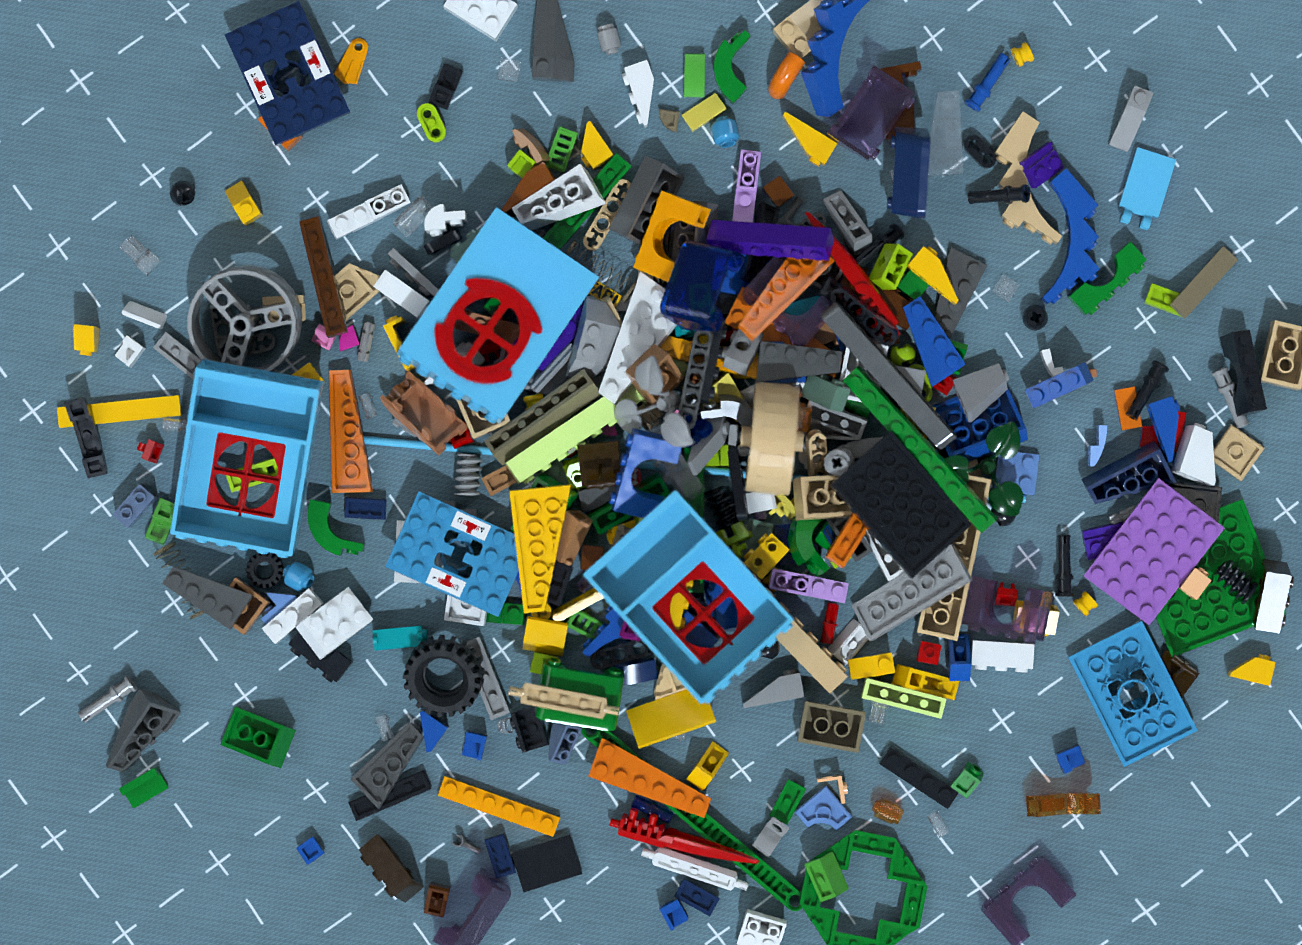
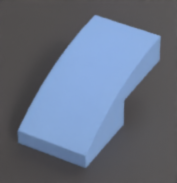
M1107 425L1096 426V446H1088V467L1095 466L1102 454L1106 441Z

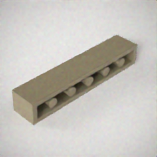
M583 369L484 442L493 456L503 466L600 396L599 388Z

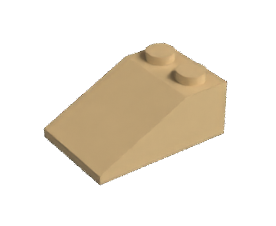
M823 0L808 1L773 29L774 35L787 51L796 54L801 59L811 54L807 40L812 38L815 32L821 30L814 8L819 6Z

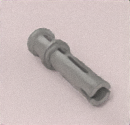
M1226 366L1212 372L1211 375L1215 377L1219 387L1218 392L1220 394L1223 393L1238 429L1248 425L1249 422L1246 416L1237 417L1233 401L1236 384L1232 382L1228 373L1229 368Z
M126 675L123 681L115 686H110L106 694L79 711L78 715L84 723L88 722L114 702H121L127 694L137 691L135 683Z

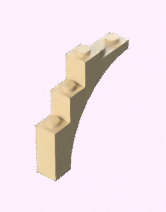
M1025 112L1019 115L995 151L997 161L1003 165L1007 163L1010 165L997 185L1000 189L1009 185L1012 187H1021L1023 184L1028 185L1027 178L1023 172L1024 168L1019 162L1027 157L1032 136L1040 122ZM1031 194L1029 202L1014 201L1007 206L1001 215V218L1004 219L1003 223L1009 228H1018L1023 222L1025 229L1031 233L1038 232L1042 235L1041 239L1050 245L1052 243L1056 245L1062 237L1041 216L1032 200Z

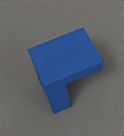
M467 731L462 755L481 761L487 735Z
M1077 744L1055 753L1062 773L1066 774L1072 771L1073 768L1085 764L1080 751V745Z
M677 898L659 907L671 931L688 920V916Z

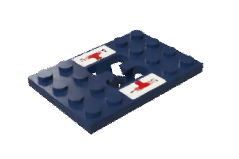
M299 1L224 34L275 146L351 113ZM297 50L301 55V60L299 63L287 60L286 55ZM274 60L277 62V65L273 70V74H266L263 68L264 64ZM289 65L299 68L300 73L303 74L300 85H298L293 76L285 80L289 90L278 86L276 73L280 69H286ZM309 74L312 81L310 84L304 86L306 83V77ZM274 90H278L285 95L278 97Z

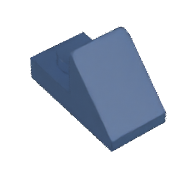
M267 592L266 594L276 606L270 605L262 612L264 616L261 620L265 625L268 624L295 601L298 596Z

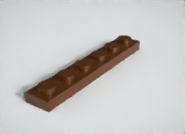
M316 216L299 221L326 336L331 338L348 333L321 218Z

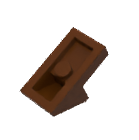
M918 61L879 69V75L901 91H904L902 75H905V78L917 76V72L921 71V63Z

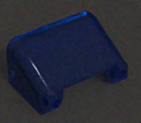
M696 241L684 242L660 303L661 314L683 330L718 332L723 315L715 304L728 270L731 272L741 270L746 257L737 251Z

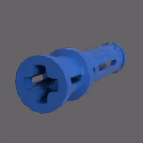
M1003 53L999 54L981 83L975 85V90L970 98L965 100L964 103L976 112H980V106L986 98L990 97V90L1011 59Z

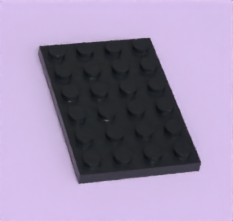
M892 431L888 432L830 484L832 489L910 579L914 578L972 525Z

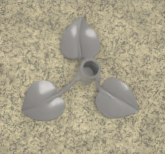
M650 356L636 368V381L639 387L643 390H648L649 394L661 396L656 404L638 411L633 400L624 399L615 407V419L623 430L631 433L632 428L640 430L642 426V419L639 414L658 407L660 410L668 411L663 417L665 422L660 427L663 438L669 444L676 447L689 446L694 442L690 436L686 421L680 414L672 413L675 411V407L680 405V395L676 391L661 392L663 388L661 371L655 356Z

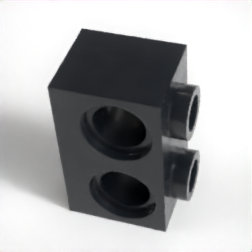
M555 561L547 602L561 606L574 567Z

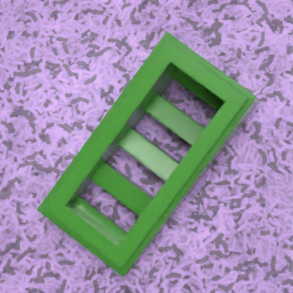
M559 126L549 153L550 160L546 162L549 168L565 172L578 133ZM561 134L572 138L571 142L560 138ZM558 142L568 145L569 148L565 149L557 146ZM555 150L565 153L566 156L562 157L554 154ZM552 158L563 161V165L552 162Z
M583 610L563 620L564 623H568L569 628L588 638L591 637L593 640L596 638L593 634L598 625L602 626L604 622ZM579 614L575 623L573 624V620L575 619L576 615ZM585 617L586 621L584 622L582 628L578 627L583 618ZM592 621L594 624L588 633L586 630Z

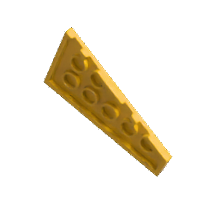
M572 484L509 491L524 613L543 612L546 609Z

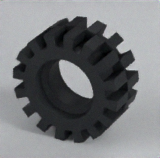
M270 552L268 554L256 553L250 557L246 564V576L256 587L270 588L281 581L284 565L276 554ZM262 562L270 563L273 568V572L268 578H262L257 573V567Z

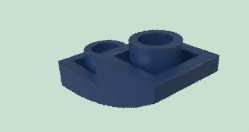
M652 657L634 663L628 661L612 666L624 671L623 686L658 679L656 662Z

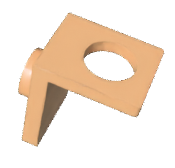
M841 775L816 778L817 782L837 780L840 803L845 804L844 794H848L847 783L842 782Z

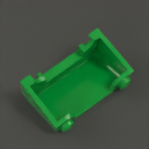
M543 658L538 685L606 698L607 705L619 707L620 710L625 674L624 671L615 667L605 670L604 674L564 668V664L558 658ZM535 706V716L540 720L605 731H614L617 727L618 716L606 713L603 719Z

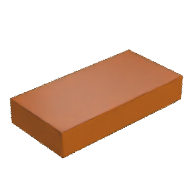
M1135 386L1114 390L1121 430L1142 427L1140 415L1137 421L1126 416V412L1136 397Z

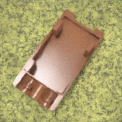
M410 371L406 372L403 382L394 386L388 396H380L381 402L387 410L437 455L446 450L445 444L458 434L461 436L467 430V425L455 415V410L448 404L445 405L433 391Z

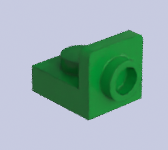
M967 762L950 787L967 799L981 782L984 773L977 765Z

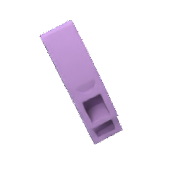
M741 150L732 221L753 223L761 152Z
M772 568L768 588L845 603L849 583Z

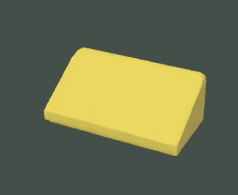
M714 93L681 116L691 131L694 132L726 111L727 108L717 94Z

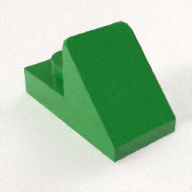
M504 603L498 617L487 613L486 622L524 625L525 613L523 604Z

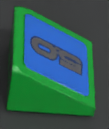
M827 522L819 531L814 542L829 551L837 536Z

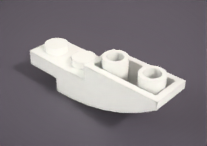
M401 184L365 201L363 204L328 219L327 223L335 239H338L386 217L411 202Z

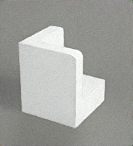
M126 335L122 341L124 344L115 356L124 362L126 366L132 368L146 348Z

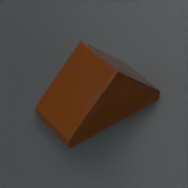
M431 882L428 888L424 913L444 918L451 886Z

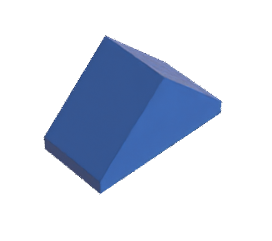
M424 710L420 711L426 752H431L448 729V726L433 715L427 714Z

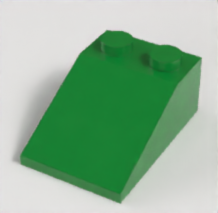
M235 707L220 745L268 765L282 768L296 730Z

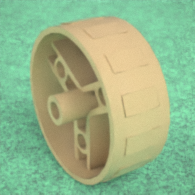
M755 382L752 403L754 407L753 427L742 426L740 446L751 447L750 455H747L745 491L768 495H789L795 451L802 452L804 431H797L799 386Z

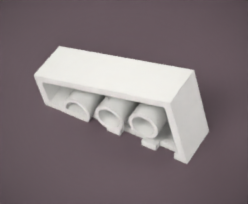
M579 164L512 207L520 224L529 230H534L606 204L589 172Z

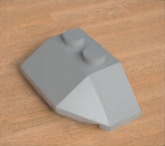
M585 298L565 377L572 378L583 369L591 378L606 371L621 329L620 324L606 302Z

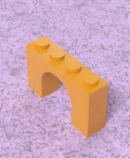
M661 191L657 198L653 215L649 219L646 234L642 238L641 248L635 257L633 268L671 284L683 286L689 267L670 259L666 255L663 248L664 234L668 227L677 221H683L704 229L711 209L675 194Z

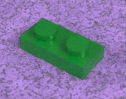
M787 779L769 816L775 817L780 822L788 825L806 788Z

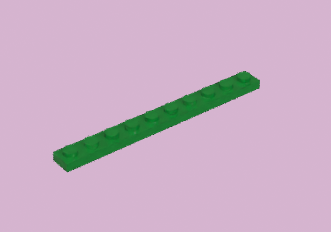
M617 153L593 179L604 199L632 167ZM596 208L557 221L542 239L561 250ZM491 298L483 308L493 316L500 306V301ZM510 308L506 309V311L503 313V315L501 316V318L505 315V313H506Z
M860 366L856 367L843 380L889 432L892 431L981 534L998 519Z

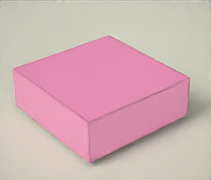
M319 324L311 341L330 350L336 336L328 338L324 326Z

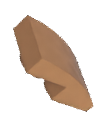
M525 129L512 130L516 145L520 149H529V155L536 163H545L550 160L544 147L532 134Z

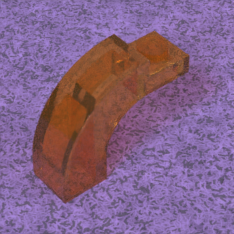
M1066 792L1026 796L1027 817L1101 814L1100 793Z

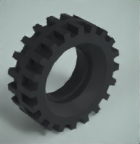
M440 635L436 640L432 636L428 638L427 642H420L410 655L403 674V679H406L404 689H409L408 697L410 700L415 698L418 701L416 707L424 706L427 708V714H430L431 711H436L437 717H442L444 713H448L449 717H452L457 711L460 714L463 713L466 707H471L475 699H477L484 683L483 675L485 669L481 668V657L476 658L475 656L476 649L473 647L469 650L466 647L468 642L465 640L460 644L456 642L457 637L452 636L450 640L445 639V635ZM439 658L451 660L462 670L463 682L453 690H443L434 686L426 674L428 664Z

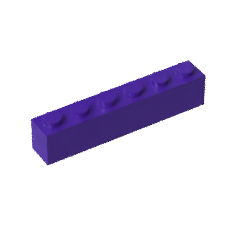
M712 220L706 239L710 252L803 258L817 261L829 260L834 243L831 228Z

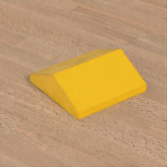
M528 616L523 650L563 657L568 623Z

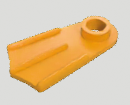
M356 38L350 43L334 72V75L343 84H358L368 51V44L364 39ZM356 44H361L362 50H355Z

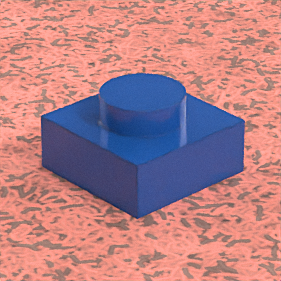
M314 836L296 848L307 865L325 853Z

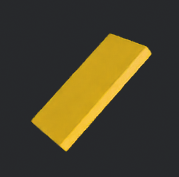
M688 689L626 710L639 749L716 722L710 702L706 704L704 701L700 704Z

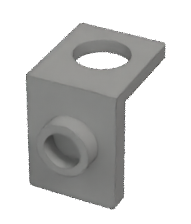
M772 817L766 823L752 846L769 857L790 828L775 817ZM773 824L778 825L782 830L777 829Z

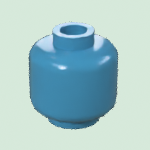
M721 116L711 125V132L716 145H719L721 148H729L736 144L740 135L734 119Z
M300 562L287 565L283 571L284 583L298 592L309 589L315 579L312 569Z

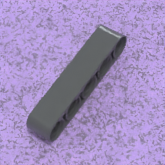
M699 329L695 332L678 412L681 416L690 415L692 417V422L687 423L689 430L696 424L712 344V334L707 329ZM701 335H704L709 339V341L705 344H701L698 342L697 338ZM697 355H701L704 357L705 361L701 364H697L694 362L693 358ZM692 375H697L701 380L699 383L694 384L690 382L689 378ZM688 395H694L697 400L695 403H688L685 398Z

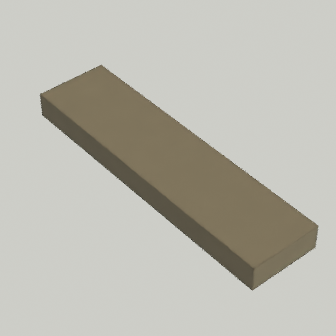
M1224 246L1221 247L1173 300L1170 306L1185 319L1238 259Z

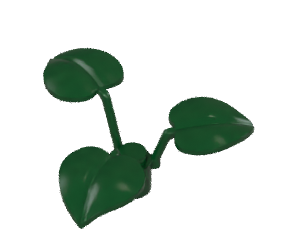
M1011 421L993 428L986 437V445L995 455L981 457L978 464L968 469L969 462L967 458L963 456L953 455L944 460L966 484L969 481L968 473L976 469H980L983 474H990L997 487L990 490L988 494L990 505L994 510L1003 515L1017 516L1023 502L1021 487L1012 481H1006L1000 486L993 473L996 468L994 459L999 454L1004 459H1011L1020 448V433L1016 424Z

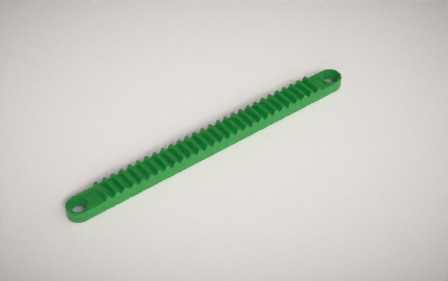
M581 727L582 735L597 748L600 745L601 739L604 738L645 761L611 731L597 729L595 734L589 735L585 731V727ZM666 805L706 840L727 846L758 859L759 862L756 864L732 862L791 911L802 909L800 904L792 906L789 903L792 895L800 897L801 892L707 812L705 817L702 818Z

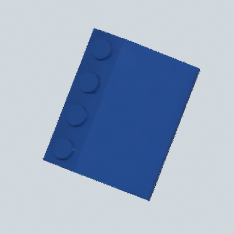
M1009 389L970 423L966 418L958 397L932 406L936 408L935 411L957 435V438L943 449L946 457L960 455L967 458L968 462L994 453L986 445L988 433L993 428L1011 421L1016 424L1019 430L1020 443L1028 440L1026 426Z

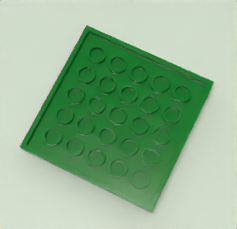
M1243 499L1220 507L1218 523L1225 528L1194 567L1196 569L1199 567L1209 573L1208 578L1211 579V582L1200 597L1194 600L1178 588L1156 616L1171 657L1174 654L1180 655L1254 627L1253 619L1256 598L1259 596L1261 587L1259 578L1263 577L1264 572L1262 559L1266 558ZM1227 560H1233L1232 567L1234 565L1239 566L1238 572L1245 571L1244 578L1250 576V583H1257L1256 591L1244 604H1241L1243 597L1235 599L1236 591L1231 594L1229 593L1230 585L1223 588L1224 580L1217 582L1218 574L1212 577L1214 571Z

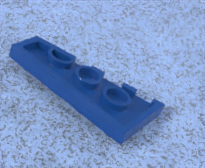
M921 297L903 307L931 387L966 365Z

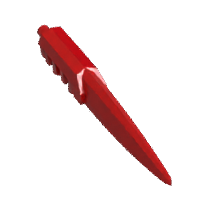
M805 213L813 227L825 228L811 213ZM833 236L834 243L830 255L856 293L861 294L859 298L895 327L899 336L901 333L896 327L899 323L898 318L862 268ZM860 307L855 313L857 315L861 314L862 308ZM872 318L875 323H873L869 327L876 328L878 326V321L875 318Z
M630 808L629 817L627 816L628 814L624 813L621 821L613 818L610 820L609 826L618 828L619 836L657 847H666L689 854L753 864L759 862L758 859L727 846L677 831V829L671 827L665 830V824L656 825L657 814L651 813L648 822H645V818H641V820L636 819L638 814L637 808Z

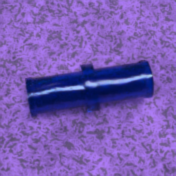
M637 795L631 804L632 808H637L646 813L648 817H650L651 813L657 814L658 819L667 824L673 815L672 811L658 806L656 802H649Z

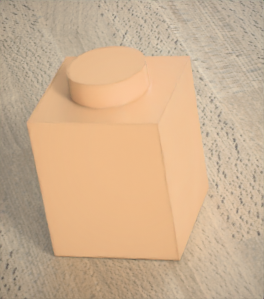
M1201 567L1198 569L1193 568L1179 586V589L1192 599L1197 600L1211 582V579L1208 578L1209 573Z

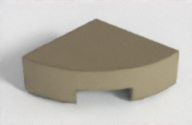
M659 109L662 124L668 130L677 133L680 112Z

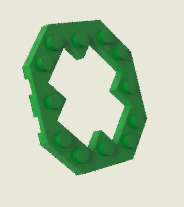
M854 830L809 861L833 852L840 869L848 871L852 851L890 858L887 879L906 882L899 923L878 919L875 939L837 932L836 928L840 911L820 907V899L806 869L799 904L826 945H894L920 927L927 885L900 847L896 838Z

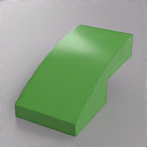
M685 53L684 97H704L705 54Z
M162 498L159 499L145 539L163 546L165 545L171 530L175 503Z

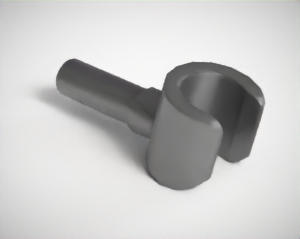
M456 835L461 838L462 842L460 845L452 842L455 847L463 846L479 854L480 849L466 842L464 836Z

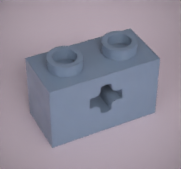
M139 484L112 515L127 528H132L158 497L145 485Z

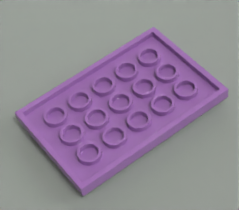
M1158 478L1083 576L1150 625L1225 527Z

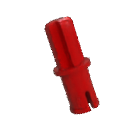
M836 603L827 604L825 620L822 621L823 630L820 639L822 643L833 644L835 628L838 626L836 621L839 605Z

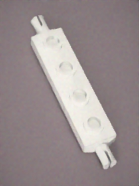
M659 847L654 852L643 848L641 854L643 857L652 859V863L655 866L730 891L734 887L746 891L749 882L737 879V872L670 849Z

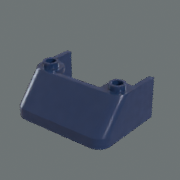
M894 127L895 136L891 135V148H894L895 151L893 192L891 197H887V209H890L892 214L925 218L930 159L929 132L927 128Z

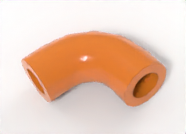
M792 52L786 54L768 85V93L772 98L782 99L787 95L790 86L805 64L803 59Z

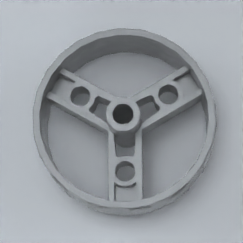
M238 265L221 270L209 278L197 290L190 304L187 329L190 342L201 359L243 366L254 331L291 324L290 340L283 355L270 364L254 367L255 369L271 371L284 362L298 342L302 329V311L294 290L277 273L261 266ZM237 274L258 277L275 287L285 302L257 308L248 307L222 278ZM220 294H225L228 297V303H223L220 300ZM204 295L230 323L231 330L222 359L210 349L201 332L199 310ZM232 303L241 311L236 316L228 308ZM271 311L278 312L279 320L271 317ZM263 313L266 322L258 324L260 314ZM247 334L244 342L236 340V335L243 336ZM232 346L239 347L240 355L233 353Z

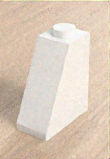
M384 270L373 286L418 319L421 318L431 303L386 270Z
M1198 423L1185 426L1171 472L1201 485L1215 486L1212 432L1205 430L1206 426Z

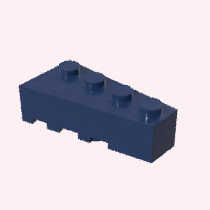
M1154 441L1081 479L1095 504L1121 498L1122 495L1139 493L1141 490L1151 488L1158 478L1166 484L1177 483L1161 450Z

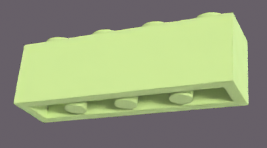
M865 678L860 696L863 699L942 719L946 698L871 678Z

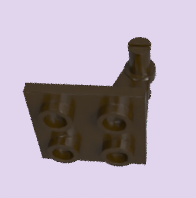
M618 441L577 445L581 485L587 486V489L599 488V490H603L604 487L616 486L615 476L621 470Z
M1166 649L1161 655V659L1182 699L1200 673L1189 664L1188 660L1184 661L1176 654L1171 657Z

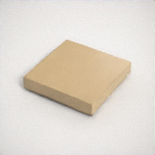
M1231 424L1213 448L1214 463L1239 481H1242L1265 448Z

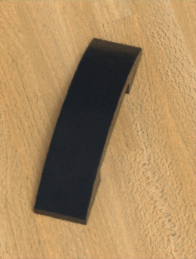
M81 397L65 401L66 410L70 422L72 421L83 456L82 462L87 478L107 474L108 471L101 440L86 398Z

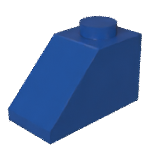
M959 634L958 641L948 639L949 681H970L971 654L969 634Z

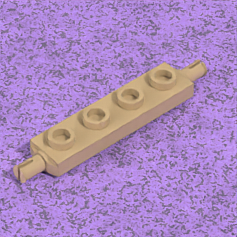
M524 683L522 689L509 686V690L512 691H508V695L519 696L521 704L599 719H603L606 713L616 716L619 713L617 712L619 707L607 705V699L529 683Z

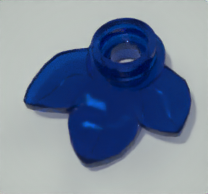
M690 415L686 416V423H691L692 417ZM697 415L695 426L689 430L694 443L685 447H692L698 444L701 439L708 437L713 431L712 423L706 419H701V416Z

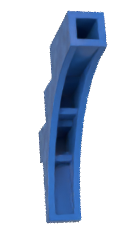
M823 0L819 6L814 8L821 30L815 32L814 36L807 40L815 62L808 64V68L803 70L801 75L817 116L831 117L844 108L838 79L841 48L854 17L870 0Z
M1067 168L1049 183L1065 211L1069 243L1061 273L1053 286L1041 298L1045 304H1048L1050 301L1052 304L1057 302L1062 297L1060 293L1065 288L1069 291L1078 283L1076 281L1077 278L1082 284L1086 281L1091 283L1098 277L1096 272L1100 270L1084 251L1086 249L1089 252L1098 244L1095 240L1099 236L1083 219L1084 217L1087 220L1097 212L1095 208L1098 204Z
M611 605L605 610L607 613L605 618L610 623L608 625L604 623L597 630L599 635L594 640L590 637L583 645L585 649L582 653L587 657H590L603 645L621 637L619 633L624 619ZM683 609L682 617L686 618L685 627L694 616L686 609ZM701 623L695 626L685 637L689 643L703 648H712L718 641Z

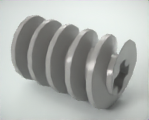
M844 447L832 450L826 455L824 460L826 471L834 476L842 475L855 463L853 453ZM839 457L842 459L841 465L837 464Z
M457 454L463 460L457 461V464L462 466V468L456 469V472L461 474V476L456 477L455 480L461 484L455 485L454 488L460 492L454 495H479L480 492L474 488L481 486L475 480L481 478V475L477 474L476 471L482 470V467L478 466L477 463L482 462L483 459L477 457V455Z

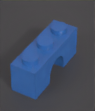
M1084 362L1026 389L1025 392L1034 409L1094 380Z

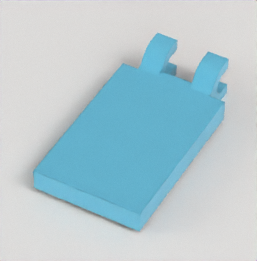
M1136 148L1119 202V207L1124 208L1120 219L1121 223H1130L1132 213L1143 216L1140 229L1148 230L1150 228L1152 217H1159L1176 159Z

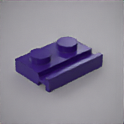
M1046 142L1019 162L1024 168L1023 172L1031 188H1037L1064 168L1056 150H1053L1051 146L1053 145L1052 142Z
M1122 522L1081 530L1088 560L1098 557L1121 527Z

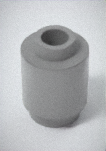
M613 23L598 27L597 36L602 52H606L607 55L618 53V49L622 46L617 28H614Z

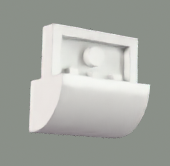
M444 204L437 205L428 212L425 218V231L431 237L443 236V232H448L447 224H450L451 227L463 226V223L467 222V214L465 210L446 212Z
M747 909L737 945H780L787 920Z

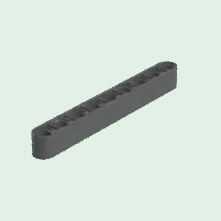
M837 301L820 315L830 329L937 448L942 450L957 438L952 428Z

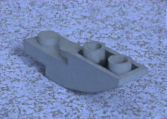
M553 722L548 760L566 765L582 728L580 726Z

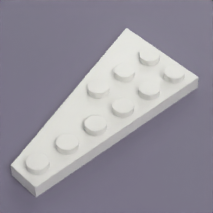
M642 272L639 274L599 389V394L614 405L618 404L632 385L625 371L653 344L660 347L690 308L689 305Z

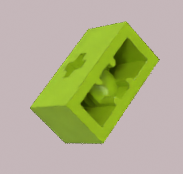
M898 243L885 244L869 279L882 290H896L913 253Z

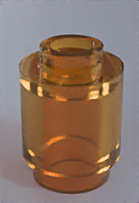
M884 798L876 800L872 807L874 817L890 824H898L904 812L900 805Z

